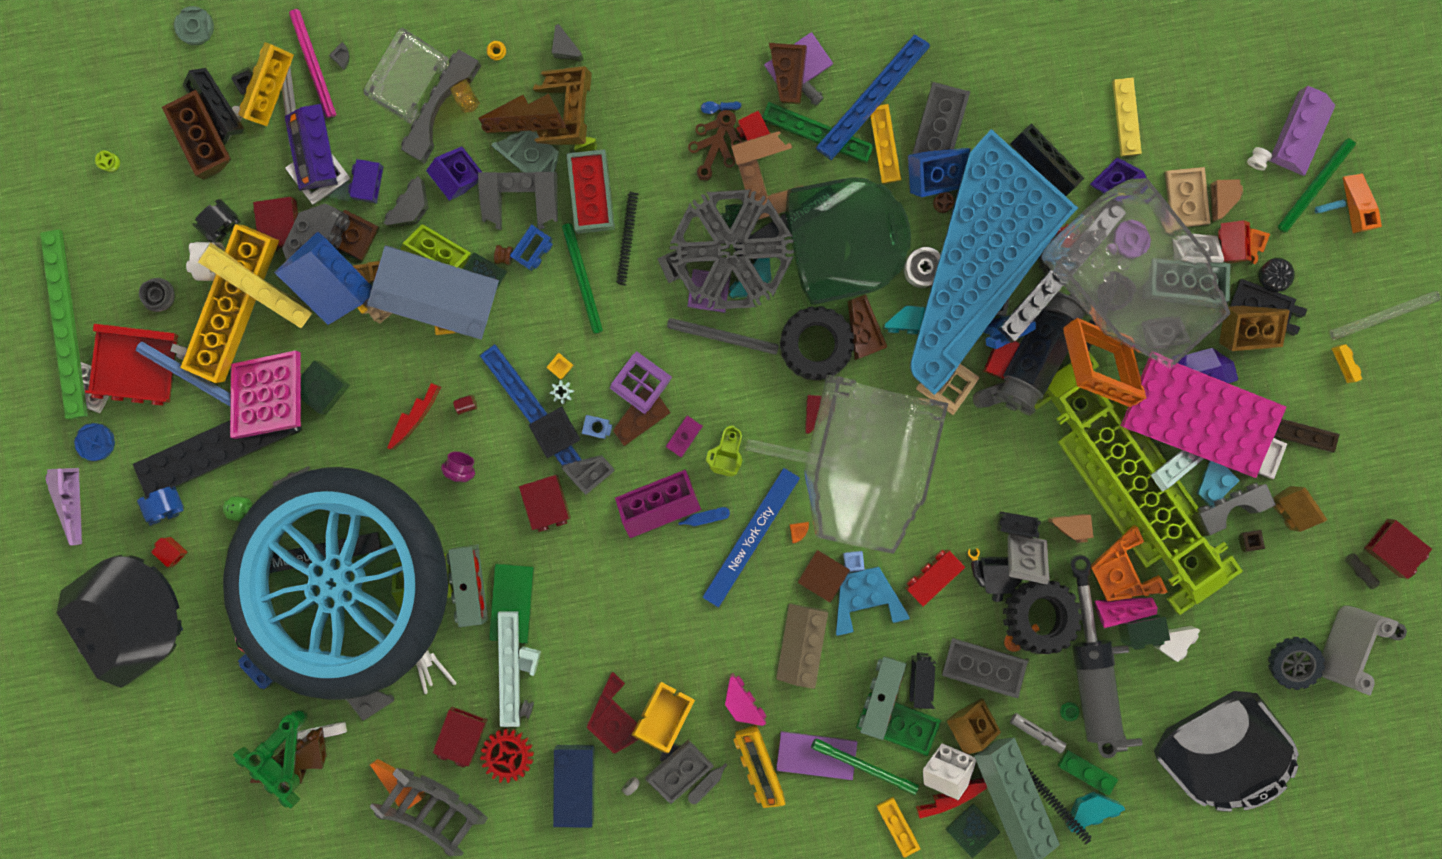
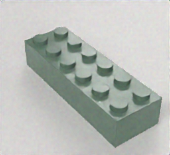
M1015 738L998 739L974 757L1017 859H1043L1060 844Z

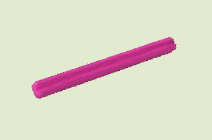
M298 9L291 10L289 15L324 114L327 118L335 117L336 112L301 12Z

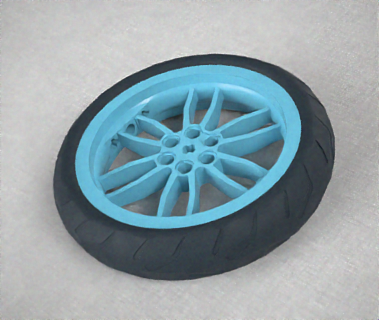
M344 467L314 469L299 473L268 490L254 503L241 520L227 552L223 574L224 603L232 631L250 661L271 680L290 691L304 696L328 700L358 698L375 693L398 681L416 665L432 644L443 619L447 602L448 578L446 559L441 541L433 524L422 508L397 485L380 476L359 469ZM318 509L330 511L326 529V559L308 538L292 526L300 517ZM339 514L350 515L351 521L346 541L341 553H339L337 534ZM361 516L370 517L386 531L393 544L372 552L353 564L351 559L359 537ZM285 532L301 545L312 561L310 565L297 559L278 544ZM397 549L402 566L379 575L366 576L363 569L366 565L377 557ZM274 552L287 564L308 575V583L283 588L270 594L269 570ZM337 559L340 561L339 568L336 566ZM319 567L323 569L322 575L319 573ZM403 571L404 597L399 616L392 612L384 603L362 591V583L387 578ZM351 572H353L355 575L354 580H351L350 578ZM316 586L320 588L319 594L316 592ZM304 590L307 599L292 610L276 616L271 599L293 591ZM348 591L352 594L351 600L347 597ZM331 598L334 600V606H333V607H332L331 604H330V599H331ZM360 601L377 610L394 624V627L387 636L369 621L358 605ZM318 603L319 607L311 629L309 649H304L291 639L279 621L298 614L311 605ZM344 608L360 627L379 642L371 650L356 657L340 655L344 637ZM329 613H331L333 632L331 652L319 649L323 628Z

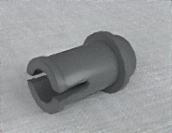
M809 81L803 84L802 92L811 100V104L817 106L824 99L823 93L818 92Z

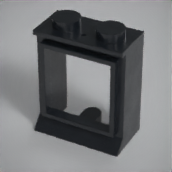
M917 652V655H912L909 701L914 702V708L936 709L931 701L934 702V664H936V661L931 656H928V653Z

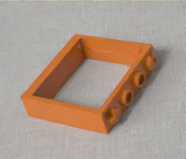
M1079 318L1063 327L1077 387L1128 407L1137 405L1147 398L1144 387L1141 385V376L1131 340ZM1086 342L1114 354L1121 382L1093 371Z

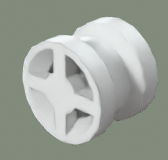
M1255 147L1253 156L1248 159L1247 163L1257 170L1264 171L1267 167V161L1272 158V154L1263 148Z

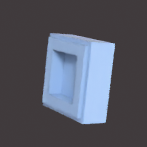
M863 551L843 553L844 566L850 569V572L865 570Z

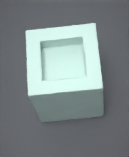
M523 646L518 655L520 657L519 670L530 672V675L534 676L541 651Z

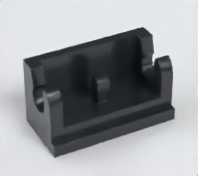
M1000 511L997 530L1039 538L1038 525L1041 524V521L1036 517Z

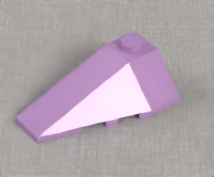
M79 468L47 469L46 483L48 484V490L69 545L82 544Z

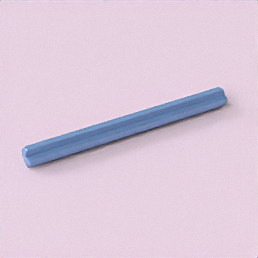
M140 342L137 345L136 351L231 407V394L205 378L180 368V363L148 344Z

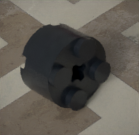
M217 199L215 201L217 204L213 207L208 205L196 217L195 221L197 223L192 224L209 242L223 241L227 237L226 232L230 228L233 229L235 224L239 225L241 222L238 219L239 216L222 199Z

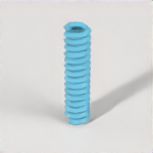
M1345 200L1316 206L1315 213L1346 207Z

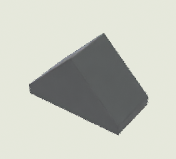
M557 24L555 26L552 47L553 57L582 61L584 59L582 53L561 26Z

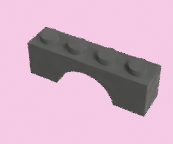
M1257 482L1246 486L1247 490L1230 493L1231 497L1217 499L1213 501L1214 505L1210 507L1208 505L1199 507L1197 509L1198 512L1192 514V517L1200 535L1209 536L1227 528V516L1236 506L1244 508L1249 514L1260 513L1275 506L1267 484L1258 485Z

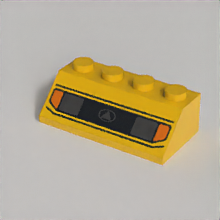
M754 724L736 731V738H733L737 750L741 749L743 756H740L743 767H748L750 774H747L750 785H754L757 792H754L757 803H761L763 808L786 805L784 793L758 726Z

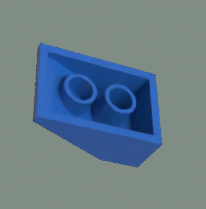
M970 148L927 151L908 155L910 193L919 197H926L959 189Z

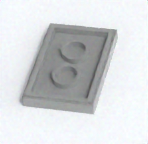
M1009 533V576L1048 584L1047 541Z

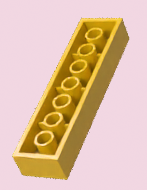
M235 224L225 252L264 280L279 240L245 225ZM216 274L180 368L214 383L225 382L256 299Z

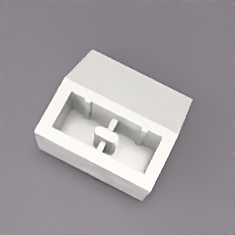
M942 743L923 769L924 785L959 800L968 787L976 763L975 757Z

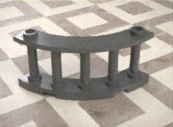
M396 768L392 775L397 779V784L382 805L373 803L370 805L374 815L381 820L396 821L419 831L440 845L444 852L451 857L462 856L464 852L458 848V845L472 825L485 824L488 817L470 802L466 805L458 799L460 795L424 775L419 778L413 776V771ZM411 787V791L399 808H392L391 805L403 788ZM419 792L429 793L431 797L416 818L405 813ZM437 800H442L449 804V809L434 829L424 823L423 820ZM459 811L466 817V822L451 842L441 832L454 813Z

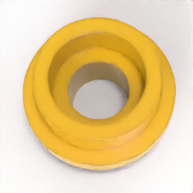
M493 41L487 47V54L492 60H501L506 55V47L500 41ZM496 48L500 49L498 54H494Z

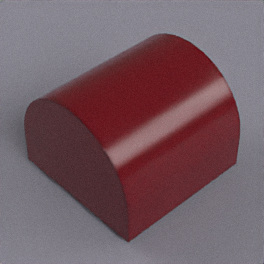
M472 394L456 399L453 402L458 415L477 409V404Z

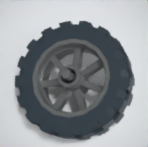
M1293 637V639L1286 638L1282 643H1277V647L1271 650V657H1268V662L1270 663L1268 665L1269 670L1278 683L1284 685L1285 688H1293L1294 690L1309 688V685H1314L1317 682L1316 680L1322 677V670L1325 669L1323 664L1325 659L1322 656V652L1313 642H1309L1308 639L1303 637L1302 639L1299 637ZM1297 652H1302L1298 657L1296 656ZM1308 654L1309 660H1303L1304 657ZM1284 662L1290 663L1289 665L1283 667ZM1292 669V673H1291V674L1285 673V672H1287L1288 670Z

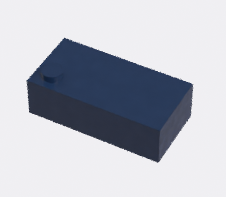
M556 745L554 749L553 827L592 828L594 824L595 745Z

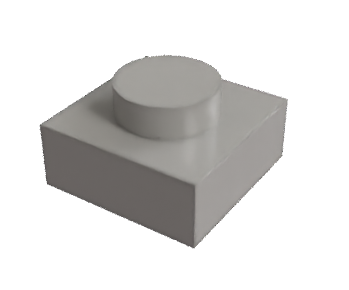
M173 344L170 351L177 353L176 357L184 360L188 348Z

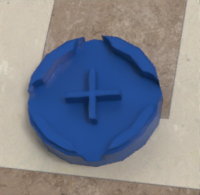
M91 423L79 429L74 444L76 451L82 458L89 461H99L111 454L114 449L115 440L113 433L108 427L103 424Z

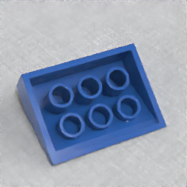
M316 232L274 272L327 325L362 305L370 297L372 286L319 232Z

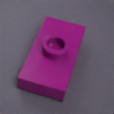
M687 415L666 447L682 458L703 426Z

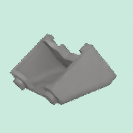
M1347 605L1340 608L1322 653L1325 662H1323L1325 669L1322 670V677L1371 695L1374 688V679L1368 673L1363 672L1376 636L1386 638L1392 636L1399 622Z

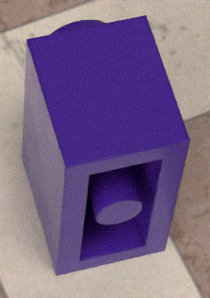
M356 159V164L352 166L353 181L349 184L348 188L350 197L354 200L377 204L384 166L377 162Z

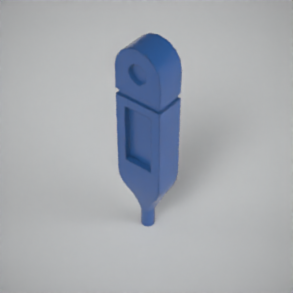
M720 507L692 514L684 521L678 523L679 525L698 526L726 519L729 517L730 511L727 507Z

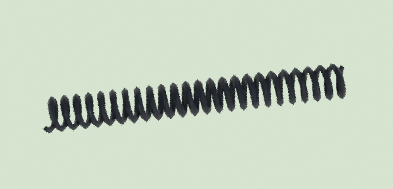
M631 191L627 198L629 200L627 201L628 205H626L627 212L625 214L627 216H625V227L622 232L624 239H622V247H620L622 254L619 255L621 258H619L620 262H618L620 264L618 268L620 269L617 270L619 273H617L618 277H616L618 279L616 283L624 286L626 284L620 282H627V280L620 278L628 277L620 274H628L621 270L628 271V269L623 267H629V265L622 263L630 262L622 259H630V257L622 255L630 256L631 254L625 252H631V250L625 248H632L631 246L624 245L632 244V242L624 240H633L624 236L633 237V235L627 233L634 232L627 229H634V227L627 225L635 224L627 221L635 222V220L628 217L635 218L636 216L629 214H636V212L629 210H637L636 208L629 207H637L636 204L629 202L637 203L638 201L631 200V198L638 199V197L631 195H639Z
M1034 771L1030 772L1036 790L1039 788L1038 793L1041 792L1040 796L1044 795L1043 799L1047 798L1046 802L1051 800L1048 805L1052 804L1051 808L1055 807L1054 811L1058 810L1057 814L1062 812L1059 817L1065 815L1062 820L1067 818L1065 823L1069 822L1068 826L1072 825L1070 829L1075 828L1073 832L1078 831L1076 835L1082 833L1079 839L1085 836L1081 841L1083 842L1087 839L1084 845L1091 842L1092 835H1089V832H1086V829H1083V826L1077 823L1078 820H1074L1075 817H1072V814L1066 811L1067 808H1063V804L1060 805L1061 801L1058 802V798L1055 799L1056 795H1053V792L1049 793L1050 789L1047 790V786L1044 787L1045 783H1042V780L1038 781L1039 777L1036 778L1037 774H1034Z

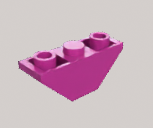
M732 673L729 678L725 706L736 721L764 726L766 724L765 718L767 717L761 707H756L754 704L756 700L752 693L745 691L743 688L745 684L739 675L736 677Z

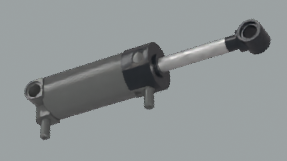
M1077 554L1071 558L1070 566L1073 577H1076L1085 641L1073 644L1072 649L1077 670L1086 739L1088 742L1097 743L1099 752L1103 757L1112 758L1117 752L1128 751L1127 747L1143 745L1141 738L1126 739L1120 711L1114 669V654L1129 653L1128 645L1112 647V641L1097 639L1088 576L1091 575V563L1085 555ZM1082 559L1086 562L1083 569L1075 567L1077 560ZM1106 743L1110 744L1108 747H1102Z

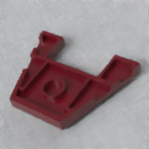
M612 672L586 728L615 754L639 739L632 736L637 722L612 699L625 685Z

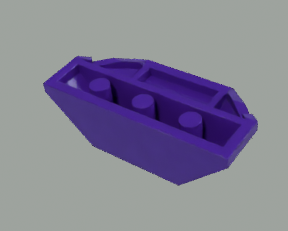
M1214 348L1173 359V362L1226 383L1239 380L1234 362Z

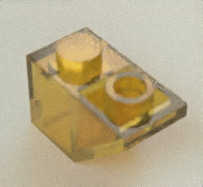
M467 79L450 88L456 103L464 113L476 110L478 108L477 105L481 104Z

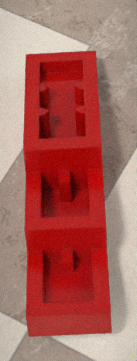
M431 383L424 400L416 398L410 414L401 413L388 444V449L395 450L419 426L434 404L441 386Z
M984 778L970 780L968 787L959 800L944 793L933 795L934 803L916 806L919 819L940 814L974 798L987 788Z

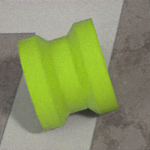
M100 151L95 156V163L102 170L115 172L120 167L118 156L109 151Z

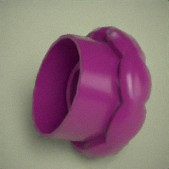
M459 451L450 452L447 461L441 466L443 475L454 482H468L476 474L473 468V458Z

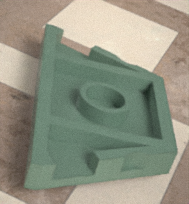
M531 130L521 131L491 145L522 172H555L559 152L550 144L536 143L534 139L539 138V136Z

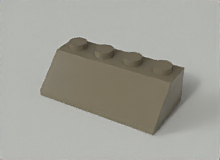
M789 603L777 680L815 689L828 617L827 610Z

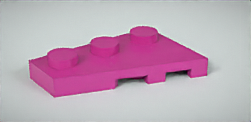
M1152 597L1113 601L1095 600L1094 608L1104 628L1156 615L1158 609Z

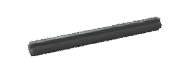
M669 318L667 323L669 329L771 354H777L779 345L673 318Z

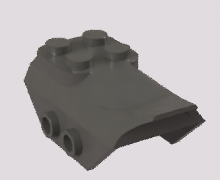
M322 204L300 212L282 248L286 260L316 232H319L335 248H338L342 242L341 236L350 225L349 216L328 204Z

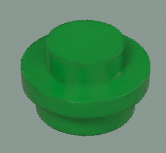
M1066 702L1061 706L1060 715L1064 720L1071 722L1079 717L1080 710L1075 703Z

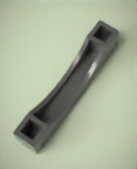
M459 49L450 57V64L447 70L442 71L439 84L431 90V97L428 103H424L420 111V117L418 120H414L409 136H405L401 143V150L424 164L434 149L433 126L441 105L455 90L471 83L481 67L478 60Z

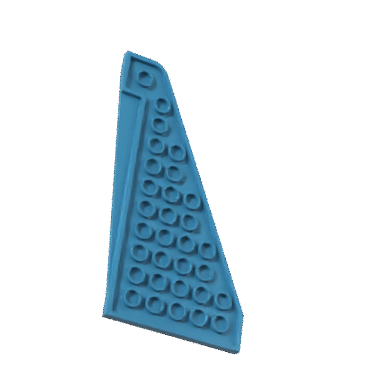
M992 129L968 155L910 362V369L914 378L933 395L949 380L1061 226L1078 209L1076 205Z

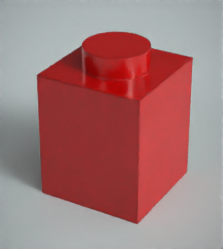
M172 537L160 538L154 544L155 548L151 551L167 568L176 566L188 553Z

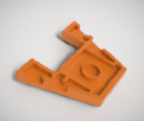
M1136 525L1132 526L1091 564L1093 574L1107 601L1128 599L1141 595L1149 596V594L1156 593L1165 594L1168 592L1159 575L1143 583L1140 582L1127 554V550L1144 542Z

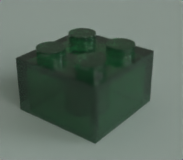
M314 360L301 376V400L319 414L327 415L350 385L321 361Z
M1160 614L1118 624L1121 642L1128 645V647H1133L1135 650L1143 649L1148 644L1153 646L1164 645V641L1170 640L1166 617Z

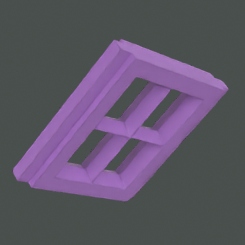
M636 351L612 382L610 389L646 414L669 384L672 377ZM635 364L647 371L641 380L630 373ZM649 374L660 381L655 390L644 383ZM627 375L638 383L633 391H630L621 384ZM640 386H643L652 393L646 402L635 394Z

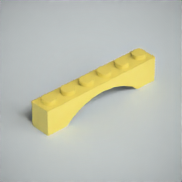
M211 242L199 257L198 263L296 326L302 328L311 316L312 309L308 305L261 279Z

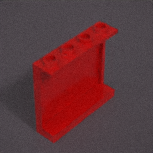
M94 324L93 331L96 332L89 390H85V393L91 394V398L103 399L105 395L111 396V400L116 401L132 398L131 402L144 403V400L152 401V405L164 406V402L170 403L174 373L138 353L136 347L140 342H144L175 360L176 353L170 350L173 344H177L178 335L169 332Z

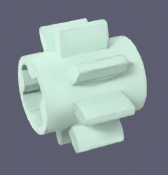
M560 380L559 385L552 384L554 391H551L550 394L555 395L554 402L561 399V403L564 404V399L572 400L570 393H573L574 390L568 388L570 386L569 382L563 385V381ZM561 387L567 391L563 394V397L557 393L561 390Z

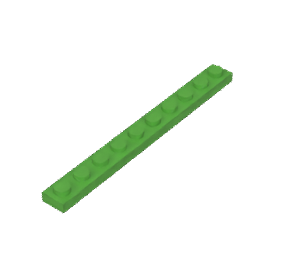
M59 229L41 232L40 236L65 419L71 420L87 417L88 413L63 232Z

